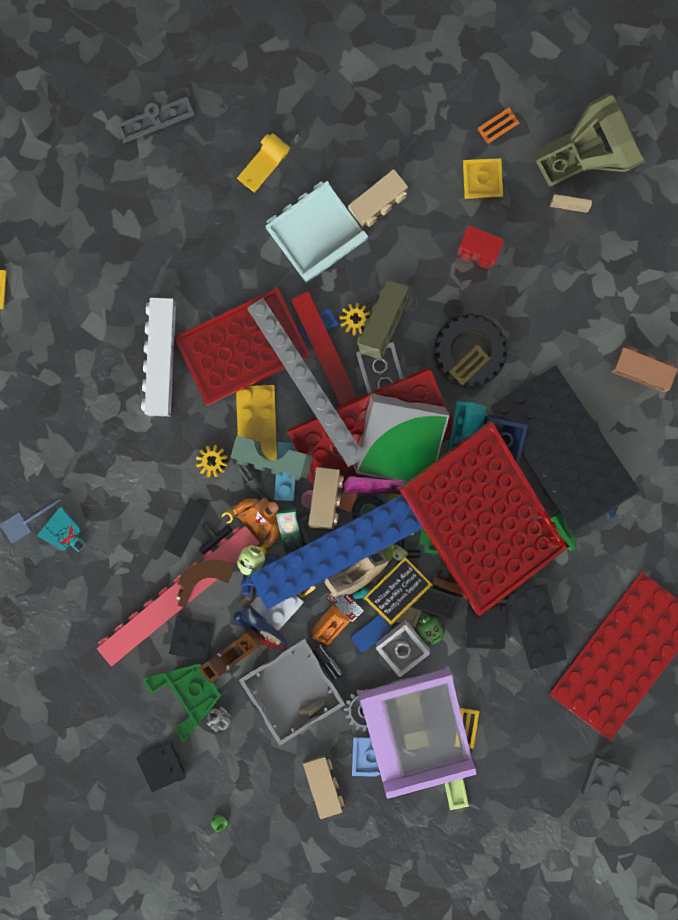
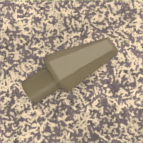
M255 587L250 588L249 595L241 593L243 597L238 603L244 608L249 601L253 602Z
M326 699L308 704V708H298L299 716L308 715L310 719L326 706Z

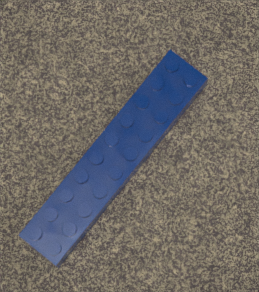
M400 495L250 574L249 577L268 610L423 527L404 496Z

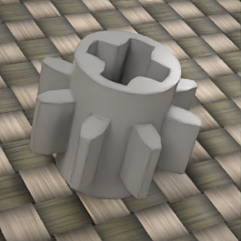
M220 707L219 710L214 708L207 715V724L215 732L219 729L225 730L230 725L231 715L223 707Z

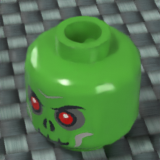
M429 615L420 618L417 632L421 639L431 645L440 642L444 638L445 629L439 618L436 616L430 617Z

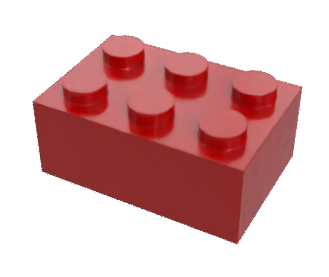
M468 225L457 254L464 261L470 262V260L478 262L477 265L482 268H492L497 260L504 239Z

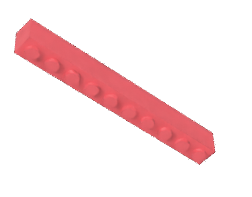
M240 525L232 532L234 536L229 540L225 537L217 544L219 547L214 552L212 550L208 551L202 558L204 559L203 561L215 559L236 564L243 548L251 545L258 546L261 543L247 526L242 528ZM182 574L172 581L174 585L168 589L167 586L158 593L160 597L155 601L150 599L143 605L145 609L142 612L138 613L136 611L128 617L130 621L125 626L122 623L113 630L115 632L114 635L110 638L105 636L98 642L100 646L97 650L110 666L117 663L183 608L178 606L179 601L176 600L179 590H184L183 586L178 585ZM205 578L200 580L193 588L188 603L217 579Z

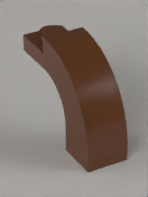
M213 559L199 562L190 567L178 582V585L184 587V590H179L176 598L179 601L178 606L186 608L193 588L202 579L215 578L229 583L236 565L227 561Z
M251 629L200 666L199 669L209 683H211L261 647L263 643L254 630Z

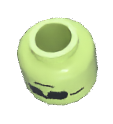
M254 545L243 548L237 560V566L240 571L245 575H250L260 570L265 561L263 551Z

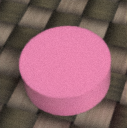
M313 490L304 492L301 497V502L307 509H311Z

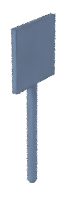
M57 499L25 520L20 512L2 522L0 526L11 544L31 532L26 523L60 503L61 499Z

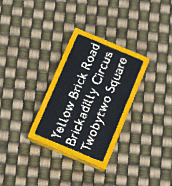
M405 557L364 599L392 625L432 586V583Z

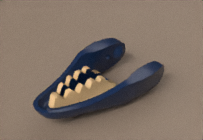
M250 609L234 613V621L247 631L253 629L262 638L265 637L266 640H270L272 643L275 642L283 647L287 646L283 635L260 614Z

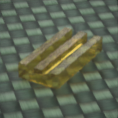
M476 345L449 373L463 386L491 358ZM478 351L479 354L457 374L455 371L471 355ZM483 356L485 359L462 380L461 376Z

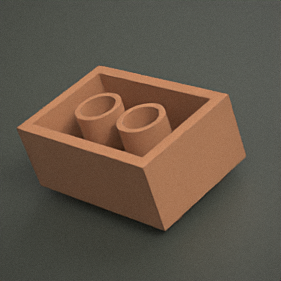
M627 346V348L619 350L611 372L661 392H667L672 386L678 369L669 361H657L656 356L645 353V355L639 354L638 349Z

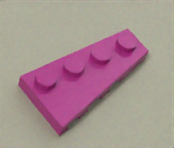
M349 477L341 490L342 494L402 495L399 488L407 482Z

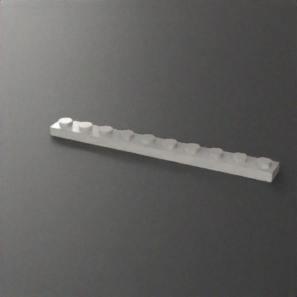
M264 298L247 308L348 467L365 457Z

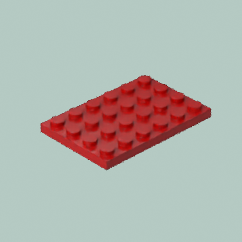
M278 288L174 337L206 406L286 369L247 309L262 298L266 301L302 359L305 360L311 357Z

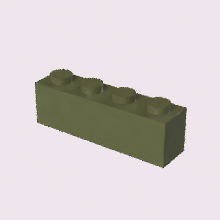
M387 280L385 287L380 289L378 302L373 304L372 314L370 318L366 319L363 334H360L357 339L360 353L382 360L410 299L408 286Z

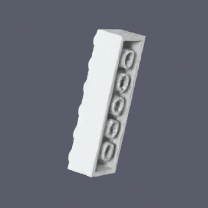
M150 298V302L146 303V314L149 316V322H145V333L148 335V341L144 342V352L147 354V360H144L143 372L146 373V379H143L142 390L146 394L145 399H142L141 409L148 416L171 417L176 302L174 299Z

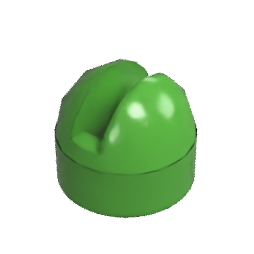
M215 815V819H211V826L216 832H220L227 826L228 821L222 815Z

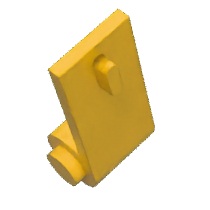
M274 133L271 135L267 134L262 139L261 143L263 145L261 150L237 177L240 182L254 193L291 149L289 145Z

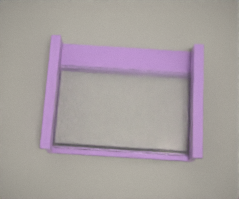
M449 666L444 670L367 691H358L387 799L476 775Z

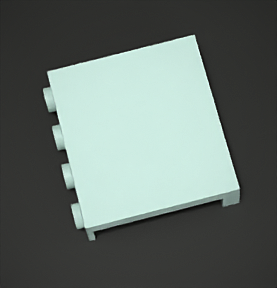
M328 181L325 183L319 182L313 187L314 191L309 195L307 192L298 198L299 202L295 205L289 204L286 206L280 216L274 215L267 220L266 229L306 283L368 239L365 231L360 228L330 187Z

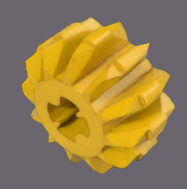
M356 303L355 309H353L351 304H348L350 311L342 309V312L347 316H340L341 320H346L340 325L341 327L348 325L345 330L346 333L353 329V336L356 335V329L359 330L360 334H363L362 327H364L367 319L365 317L370 316L371 312L363 313L366 310L365 305L360 310L359 303ZM354 314H357L358 318L361 319V322L358 321V324H353V320H350L351 316L354 317Z
M207 445V453L202 449L199 451L204 455L203 458L196 456L197 460H202V463L196 464V467L204 466L200 473L203 474L208 470L207 477L211 476L212 471L214 476L218 477V469L222 473L225 472L221 465L228 466V463L222 462L228 456H220L224 452L223 449L216 453V445L213 446V451ZM210 456L211 458H213V456L217 458L215 460V462L217 463L215 466L211 464L210 467L208 465V458Z

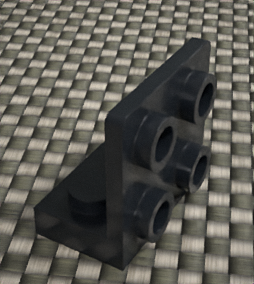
M168 742L137 757L151 792L157 791L176 781L180 782L187 777L172 742Z

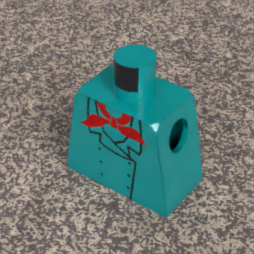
M63 507L56 511L37 535L39 538L63 551L72 546L80 552L86 545L78 537L83 531L82 528Z

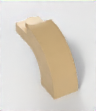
M380 550L355 563L347 570L327 578L324 583L335 597L344 593L350 595L378 576L389 560Z

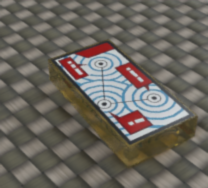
M330 592L325 597L350 619L351 624L366 611L351 595L346 593L335 597Z

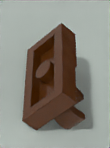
M440 569L437 573V578H433L431 587L467 599L457 582H449L452 574L449 573L448 577L444 579L441 577L442 570Z

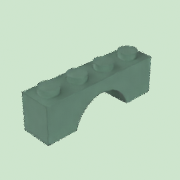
M236 436L231 458L236 459L237 464L247 466L248 463L254 464L253 468L265 471V468L272 469L271 473L280 476L284 472L289 474L288 478L299 481L300 477H308L313 458L311 455L288 450L282 458L269 460L262 451L261 442Z

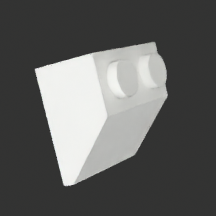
M258 595L250 605L279 631L304 601L295 595L267 610Z

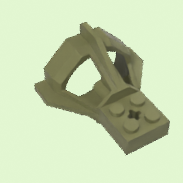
M609 93L589 103L575 129L570 134L532 151L534 159L549 187L583 170L598 169L626 172L645 163V159L613 93ZM600 126L611 146V152L605 151L604 142L600 134L596 132Z

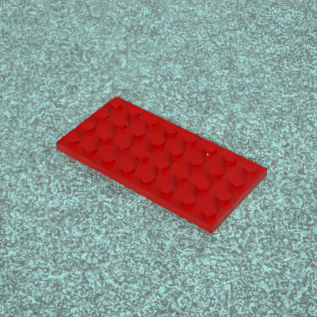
M430 367L335 408L357 444H359L364 431L365 416L371 394L397 398L409 403H425L446 407L448 411ZM449 411V419L442 442L449 440L451 437L453 420ZM317 417L287 429L297 452L313 456L308 473L313 486L317 467L340 470L341 476H344L343 484L349 477L362 478L367 476L356 474L353 464L348 467Z
M640 572L549 692V695L611 741L678 652V599L643 572Z

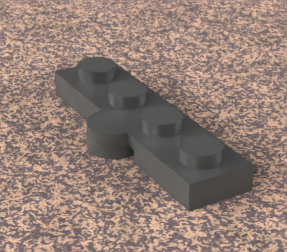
M184 97L161 108L155 103H149L144 108V114L116 124L123 143H126L195 115L188 97Z

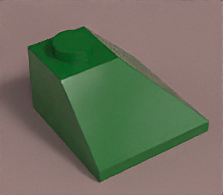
M559 511L552 515L550 520L565 542L568 551H573L576 549L578 531L576 533L573 532Z

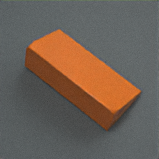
M332 605L312 627V639L328 646L350 622V619L336 606Z

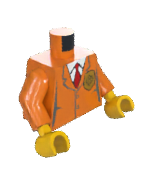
M245 498L235 505L233 510H226L222 517L228 514L231 518L226 523H231L235 515L238 514L237 517L261 543L264 542L263 545L258 547L265 556L268 552L267 548H270L281 535L276 517L278 505L275 502H269L267 498L260 500L257 498Z

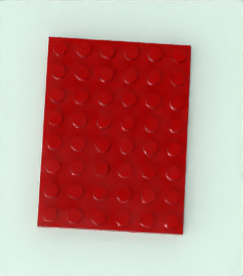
M493 422L486 423L399 488L465 597L479 616L568 549Z

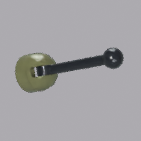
M396 544L392 550L393 559L381 574L373 579V584L377 585L396 560H403L409 553Z

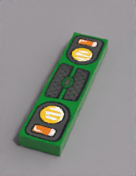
M295 508L277 511L276 517L285 555H288L304 546Z

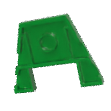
M201 663L142 679L151 694L169 684L190 717L174 727L182 742L186 741L221 697V693L213 682L209 683L200 671Z

